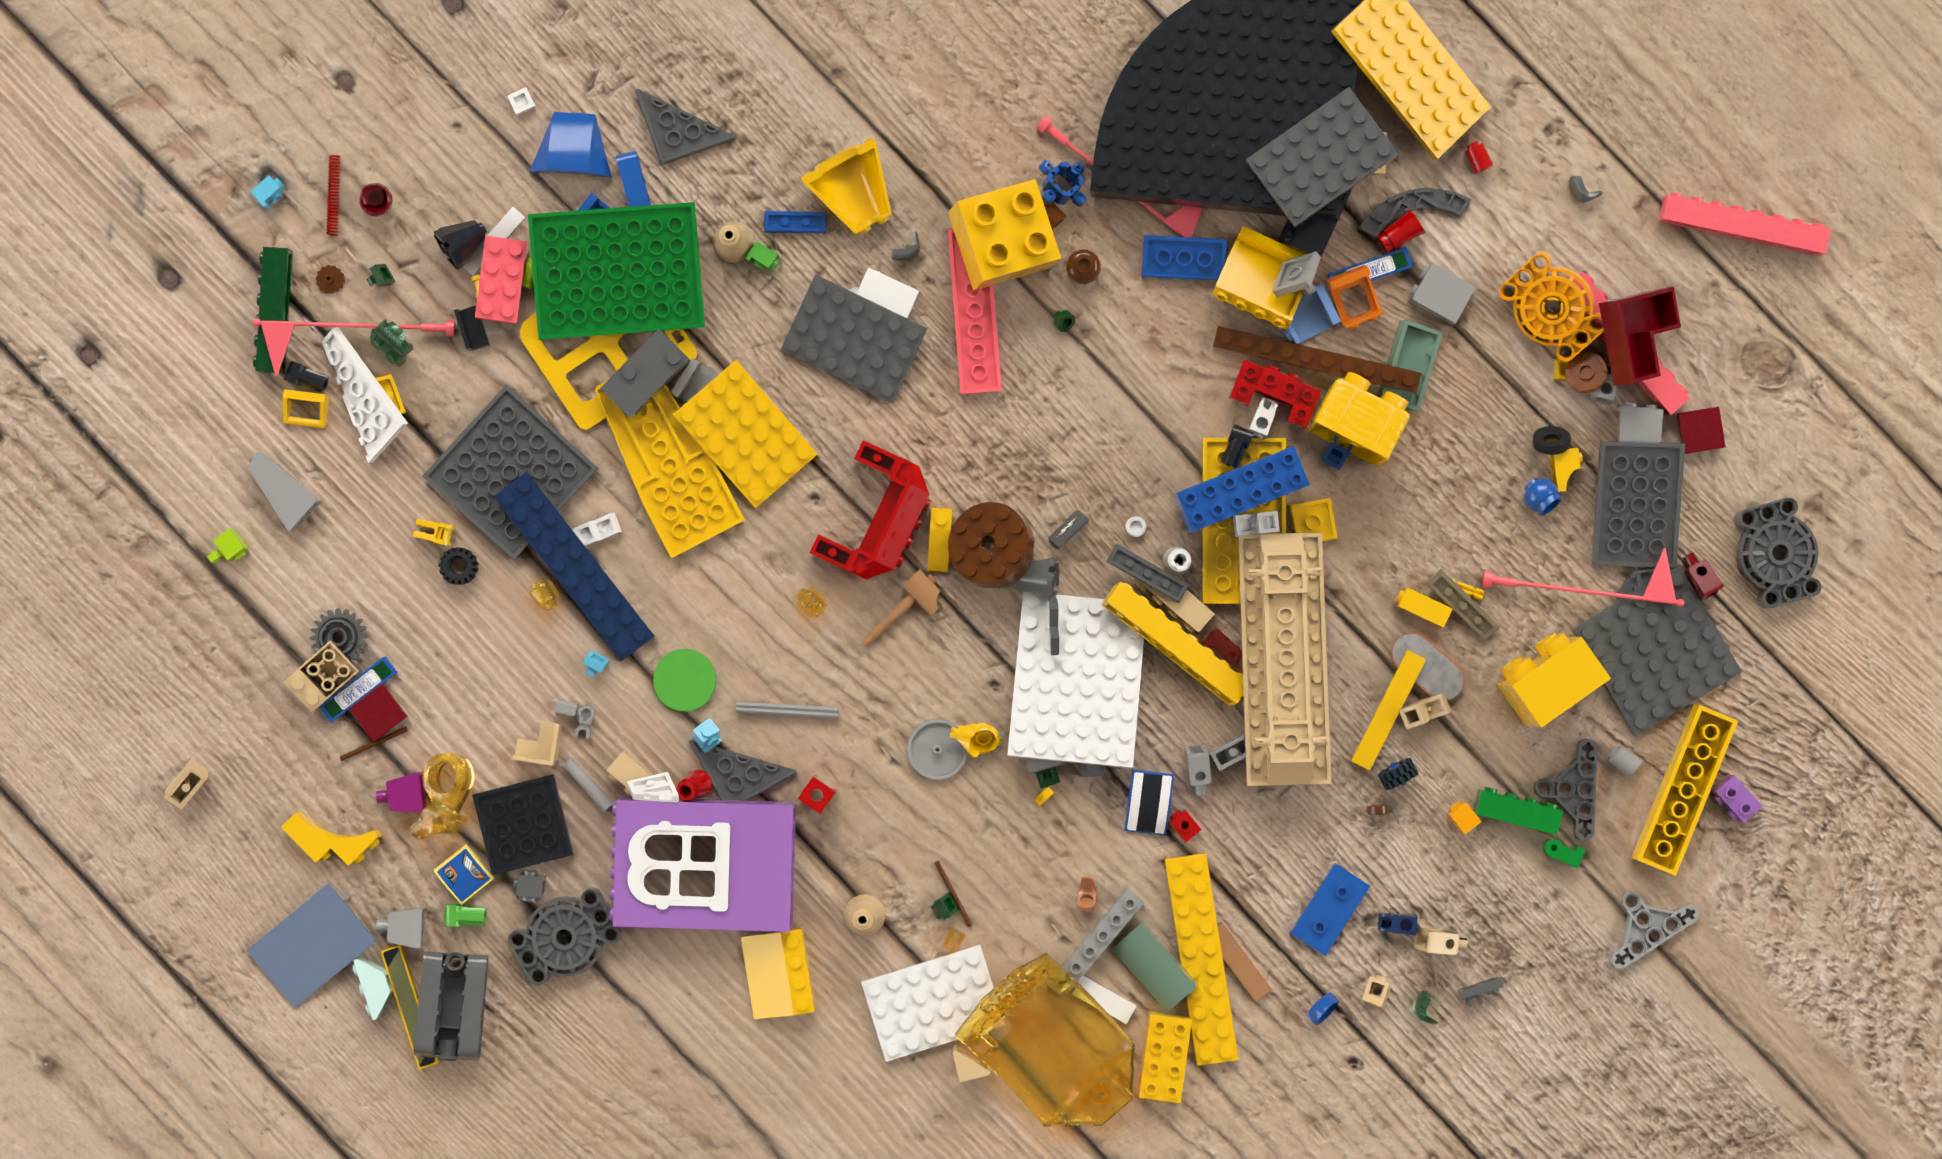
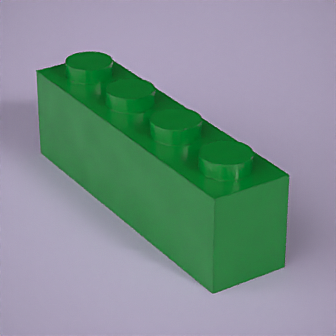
M1485 787V790L1478 789L1473 809L1475 814L1554 835L1558 834L1563 814L1562 810L1557 809L1558 805L1548 802L1545 803V806L1537 804L1538 800L1525 797V801L1519 800L1516 794L1505 792V796L1497 794V789Z

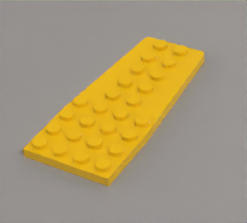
M606 382L595 388V392L640 499L671 558L745 521L716 463L673 415L680 406L667 386L633 419L629 418L600 389Z

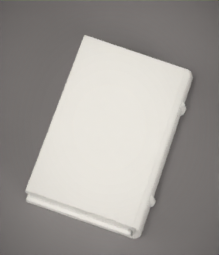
M868 268L856 294L908 318L920 291L880 273V271Z

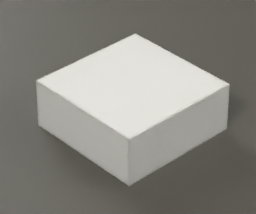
M526 87L508 95L517 116L536 108Z

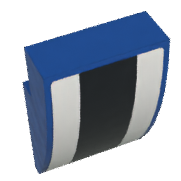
M1132 769L1124 831L1166 836L1174 774Z

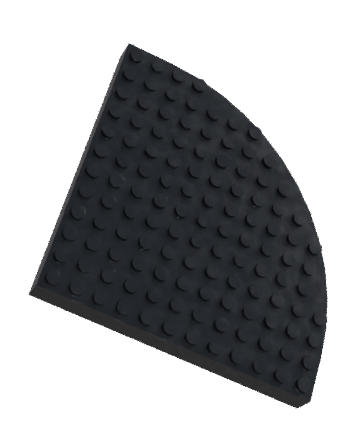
M1190 0L1174 11L1135 50L1121 71L1108 97L1100 121L1095 146L1090 186L1091 197L1285 216L1246 163V159L1348 87L1354 93L1357 63L1331 31L1363 0ZM1343 195L1310 218L1340 221Z

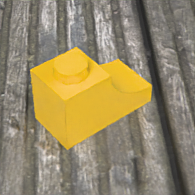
M1578 448L1568 449L1561 454L1550 455L1552 481L1557 486L1558 492L1566 491L1567 481L1574 470L1581 469L1580 465L1583 464V456Z

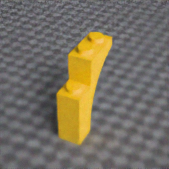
M301 811L296 812L281 827L315 863L327 861L333 855L331 852L333 850L348 866L354 863L358 865L366 857L364 853L368 849L372 851L380 843L378 839L382 836L377 829L357 836L333 834L312 823Z

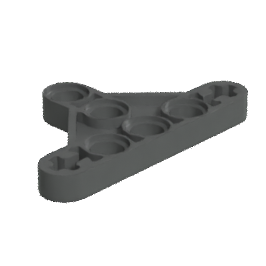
M1582 739L1578 742L1576 758L1554 779L1541 778L1534 783V791L1538 796L1554 798L1574 820V835L1583 841L1590 840L1593 837L1595 828L1597 744L1591 739ZM1586 742H1588L1589 746H1592V750L1588 751V757H1592V761L1587 759L1581 760V756L1586 757V751L1582 750V746H1586ZM1584 763H1589L1592 767L1588 775H1584L1581 772V766ZM1542 782L1549 784V791L1545 794L1540 793L1538 789L1539 784ZM1562 783L1569 784L1570 791L1568 794L1563 795L1560 793L1559 787ZM1583 784H1588L1591 787V792L1584 796L1580 792V787ZM1584 804L1590 808V813L1587 816H1582L1579 813L1580 807ZM1579 818L1583 820L1590 819V823L1585 822V828L1589 829V833H1585V837L1579 833V829H1583V822H1579Z

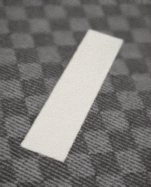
M512 207L487 236L507 238L525 217ZM485 241L463 266L472 276L482 266Z

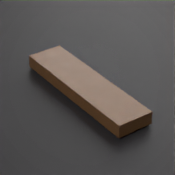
M1223 922L1218 924L1223 959L1256 1002L1270 992L1272 988Z

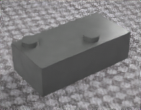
M658 329L600 389L629 418L633 419L690 362V359Z

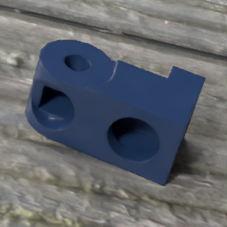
M1379 913L1377 930L1416 936L1418 916Z

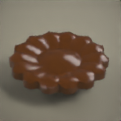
M327 265L317 272L316 284L325 293L330 292L333 294L343 287L345 279L340 268L334 265Z

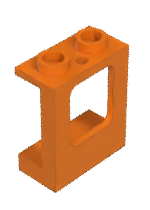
M1361 265L1326 279L1334 306L1341 320V325L1349 328V330L1361 326L1360 323L1366 320L1368 322L1375 321L1380 318L1379 315L1385 313L1380 308L1369 277L1371 273L1366 265ZM1362 285L1370 309L1367 312L1349 318L1340 294L1344 290Z

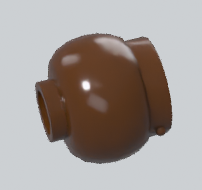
M1081 249L1069 256L1066 263V271L1074 282L1088 284L1099 276L1101 263L1094 252Z

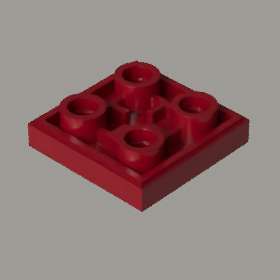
M1719 407L1677 413L1681 443L1685 444V454L1726 447Z
M384 684L378 686L349 708L373 742H376L408 717Z

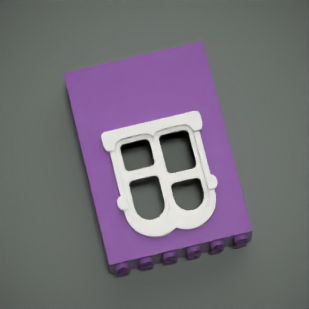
M621 797L613 804L612 812L613 816H616V823L612 826V837H615V845H612L611 857L615 858V864L611 867V879H614V886L610 890V900H614L613 908H610L609 918L610 921H613L614 927L790 932L793 927L796 802L712 799L682 801L679 799V802L675 803L633 800L632 797ZM657 834L680 835L682 837V859L680 861L651 859L645 852L647 839ZM692 836H714L716 838V859L714 862H694L691 860ZM654 869L669 870L671 872L670 894L653 895L649 893L644 887L645 875ZM680 871H713L715 873L714 896H681L679 894Z

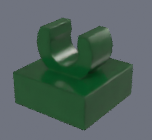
M375 264L369 268L372 273L367 278L370 286L374 284L376 286L379 285V287L390 286L396 282L386 264Z
M1056 767L1035 772L1041 789L1060 783Z
M949 892L934 901V904L931 906V909L937 908L940 913L936 917L937 919L943 918V920H946L959 911Z

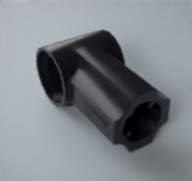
M294 361L290 362L284 377L285 381L298 386H305L320 393L324 392L328 385V376L308 369L309 367Z
M1234 424L1228 438V445L1220 462L1237 469L1254 432Z

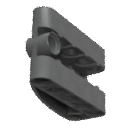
M424 952L414 1039L415 1057L438 1058V1060L456 1061L457 1059L479 1061L485 1010L488 955L460 954L459 952ZM459 958L461 960L460 966L456 968L451 967V960Z

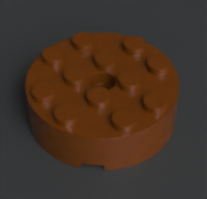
M985 502L970 507L955 521L948 539V552L955 569L967 580L982 588L998 589L1013 584L1028 570L1034 557L1035 539L1027 521L1011 507L997 502ZM995 542L993 548L989 549L990 543Z

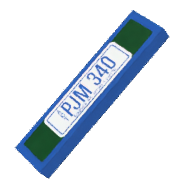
M1407 247L1328 273L1327 275L1328 278H1331L1361 265H1366L1371 273L1369 275L1370 280L1374 281L1412 268L1413 265Z
M384 656L327 699L319 708L330 723H333L349 711V708L399 672L389 659Z

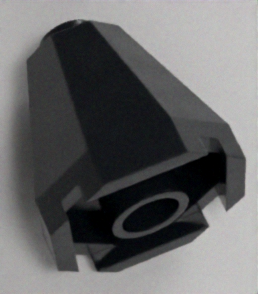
M473 220L441 227L434 231V238L443 254L449 257L447 258L449 263L458 270L469 261L484 243L487 230L481 222L478 224Z

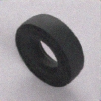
M1545 426L1534 432L1532 443L1535 450L1540 453L1557 455L1569 449L1571 436L1564 428ZM1546 439H1556V440H1558V441L1549 442V441H1545V440H1546Z

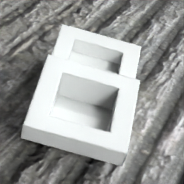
M1278 511L1233 516L1235 537H1238V535L1280 532Z
M615 512L573 528V531L585 546L622 532Z

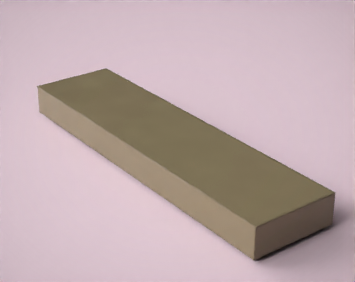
M1442 569L1426 582V585L1452 608L1484 641L1500 628V625Z

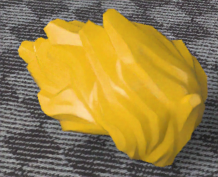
M985 723L960 725L957 728L952 727L950 738L957 739L973 758L978 757L979 754L994 751L999 747L1002 740L998 731L993 726Z

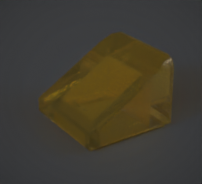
M951 927L942 944L943 948L956 952L965 937V933Z

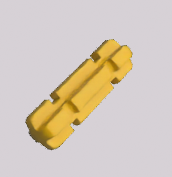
M1459 581L1456 582L1472 599L1482 600L1484 590L1474 589L1473 586Z

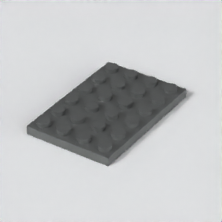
M1348 87L1247 158L1246 163L1294 228H1296L1397 157L1399 153L1350 87Z
M815 274L781 350L893 403L928 328Z
M1600 441L1592 565L1656 567L1663 549L1666 548L1669 567L1675 568L1677 566L1685 454L1684 443Z

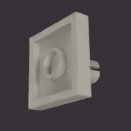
M1317 252L1284 261L1272 291L1276 297L1302 290L1306 296L1314 293L1316 286L1312 282L1321 256Z

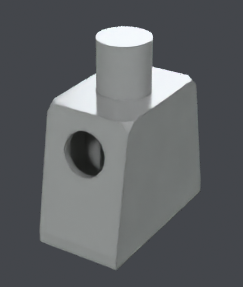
M1205 744L1184 747L1190 786H1194L1196 796L1206 795V784H1211L1209 752Z
M426 907L391 911L388 914V920H377L376 932H387V942L420 949L424 947Z

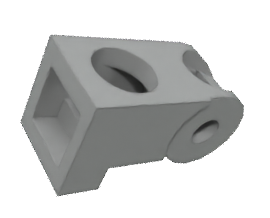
M1606 363L1608 370L1607 380L1600 389L1592 392L1590 400L1609 405L1614 400L1617 386L1613 384L1610 363Z

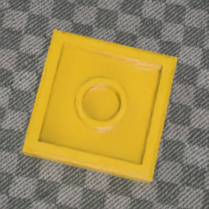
M1331 498L1289 505L1294 533H1322V541L1338 539Z

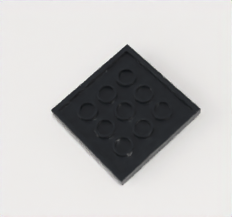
M554 774L472 795L492 875L574 855Z

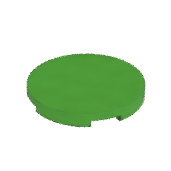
M691 649L675 650L664 656L658 663L654 672V688L659 699L666 706L678 711L695 710L706 704L712 697L716 687L715 670L709 659L700 652Z

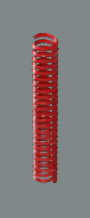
M332 154L328 157L329 182L327 187L329 189L327 190L328 215L326 216V234L338 236V234H332L338 233V231L329 229H338V227L330 226H338V224H331L338 223V221L331 219L338 220L339 218L329 216H339L338 214H330L339 213L338 211H332L338 210L339 208L335 207L339 205L330 203H339V201L331 200H339V198H333L332 196L339 197L337 194L340 192L331 190H340L339 188H332L339 187L340 185L331 183L339 184L340 182L330 180H340L339 178H332L340 177V175H333L340 174L338 172L340 169L331 167H340V165L332 164H340V162H334L333 160L340 161L341 159L339 158L341 156Z

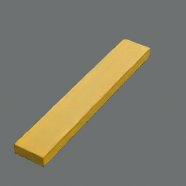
M1406 650L1351 759L1352 762L1368 770L1371 769L1399 714V710L1402 708L1426 661L1425 658Z

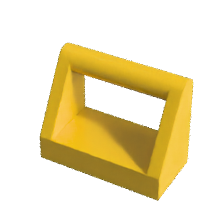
M284 389L283 423L325 429L330 396ZM292 400L320 403V420L290 416Z

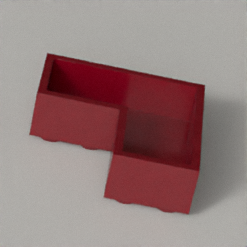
M1674 286L1599 303L1614 386L1633 384L1661 376L1654 334L1681 328Z

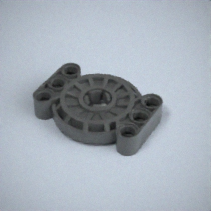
M1793 498L1778 499L1740 510L1734 516L1736 526L1745 529L1738 542V564L1747 580L1757 588L1762 589L1758 594L1757 601L1764 608H1774L1818 595L1822 589L1820 581L1810 577L1818 562L1817 541L1810 528L1800 519L1793 517L1798 510V504ZM1784 502L1788 503L1790 508L1787 513L1782 509ZM1764 508H1767L1770 512L1767 519L1762 515ZM1745 513L1750 517L1748 524L1742 521V516ZM1775 546H1779L1786 551L1779 561L1772 554ZM1807 582L1813 585L1810 593L1806 590ZM1788 587L1793 591L1791 598L1786 596V589ZM1768 593L1773 596L1771 604L1766 602V595Z
M589 888L582 893L581 899L565 896L545 902L532 914L526 930L519 928L513 931L508 937V943L529 981L535 986H540L549 979L550 974L566 977L586 971L600 957L605 943L615 944L621 939L622 929L621 927H614L613 921H610V907L600 890ZM589 892L596 895L595 903L588 902L586 897ZM564 900H566V901H572V904H570V903L561 904L560 901H564ZM554 902L553 907L549 908L546 911L543 909L548 904ZM598 911L606 913V921H600L597 918ZM539 914L540 917L536 920L535 925L532 924L536 915ZM566 929L572 934L570 944L558 941L560 930ZM608 929H614L617 932L616 939H610L607 936ZM515 934H521L523 936V944H518L515 942ZM596 948L599 949L597 955L592 960V954L595 952ZM525 952H531L533 954V962H528L525 960ZM584 962L588 964L586 967L577 970V967ZM559 969H560V970H568V969H570L571 972H559ZM536 970H540L544 973L543 980H537L535 978L534 974Z

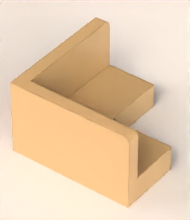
M541 721L538 741L518 738L515 755H512V760L550 766L557 765L563 724Z

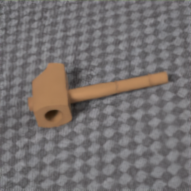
M921 569L918 570L903 585L910 594L862 642L868 647L916 601L932 616L940 608L938 596L941 590L935 585L937 580L931 574L927 576Z

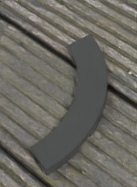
M1433 188L1408 190L1390 197L1379 204L1362 221L1358 230L1376 239L1391 221L1404 215L1409 209L1412 212L1418 210H1439L1461 218L1472 199L1450 190Z

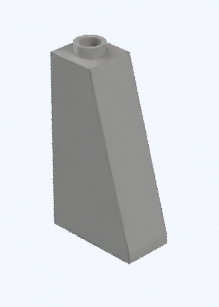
M256 452L249 459L250 464L247 468L286 529L290 532H295L320 504L321 500L266 452Z

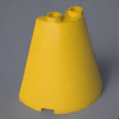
M874 138L866 139L861 145L856 143L816 165L813 172L808 171L801 177L802 182L855 234L868 232L871 230V224L875 222L882 224L889 220L888 216L892 214L877 144Z

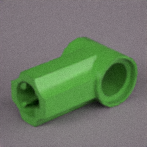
M445 904L444 926H485L486 908L464 907L461 904Z

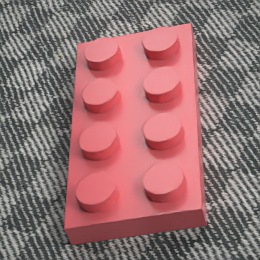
M485 236L475 319L517 324L527 241Z

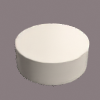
M1134 516L1127 520L1125 530L1128 535L1139 537L1144 534L1146 523L1141 517Z

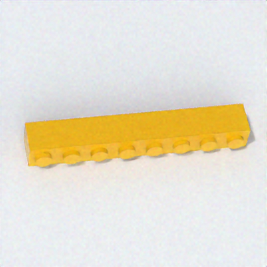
M1119 582L1112 588L1101 603L1102 606L1226 704L1233 706L1239 702L1243 696V674L1233 671L1230 668V664L1226 661L1219 660L1214 656V652L1210 648L1200 645L1195 636L1185 633L1177 622H1171L1165 617L1166 614L1162 610L1155 609L1149 604L1150 602L1147 598L1137 595L1129 584Z

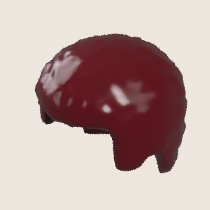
M369 183L361 190L359 204L366 214L375 217L381 216L391 208L392 194L386 186L380 183Z

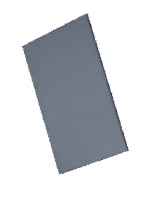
M328 883L250 947L247 952L295 1008L373 945L376 939Z

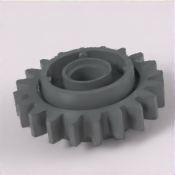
M336 608L335 615L332 610L327 611L328 617L321 614L322 622L314 621L318 628L310 630L316 634L310 637V640L316 641L311 648H318L320 650L331 640L350 662L351 657L354 660H358L357 652L364 654L361 646L368 645L367 642L363 641V638L369 637L368 634H363L367 626H360L363 619L355 620L357 613H352L349 616L348 609H345L342 614L340 608ZM339 631L344 636L341 643L335 640V635Z

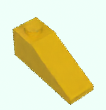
M931 508L927 571L948 572V539L952 527V509Z

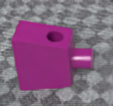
M423 772L387 781V790L376 791L377 803L388 802L390 811H427Z

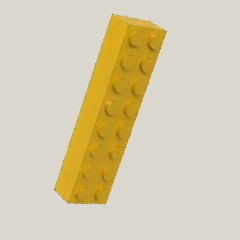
M1693 704L1632 854V859L1676 876L1738 720L1704 706Z

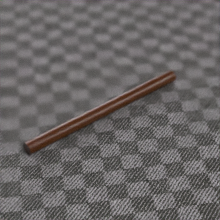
M407 727L401 728L378 739L376 742L368 743L340 756V760H346L407 732L408 729Z
M939 860L934 862L967 926L973 925Z

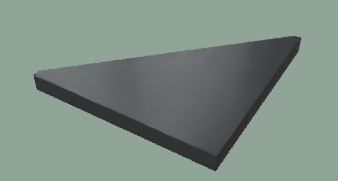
M635 89L661 165L736 140L734 134L726 132L640 89Z
M695 740L689 741L702 767L710 776L712 785L720 800L747 801L797 774V771L716 746L705 754Z

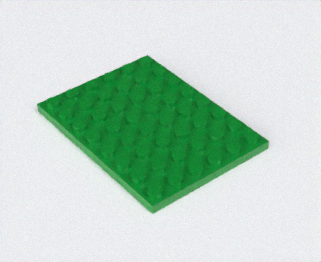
M695 202L528 214L539 340L657 331L658 329L663 331L705 327Z

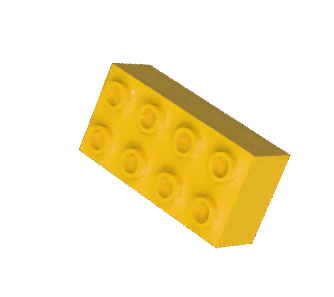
M1149 1011L1138 1087L1139 1098L1181 1103L1192 1019L1189 1016Z

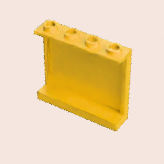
M1242 226L1211 295L1222 302L1234 305L1239 310L1250 312L1259 319H1265L1276 327L1288 329L1303 291L1299 290L1276 297L1272 291L1282 263L1306 254Z

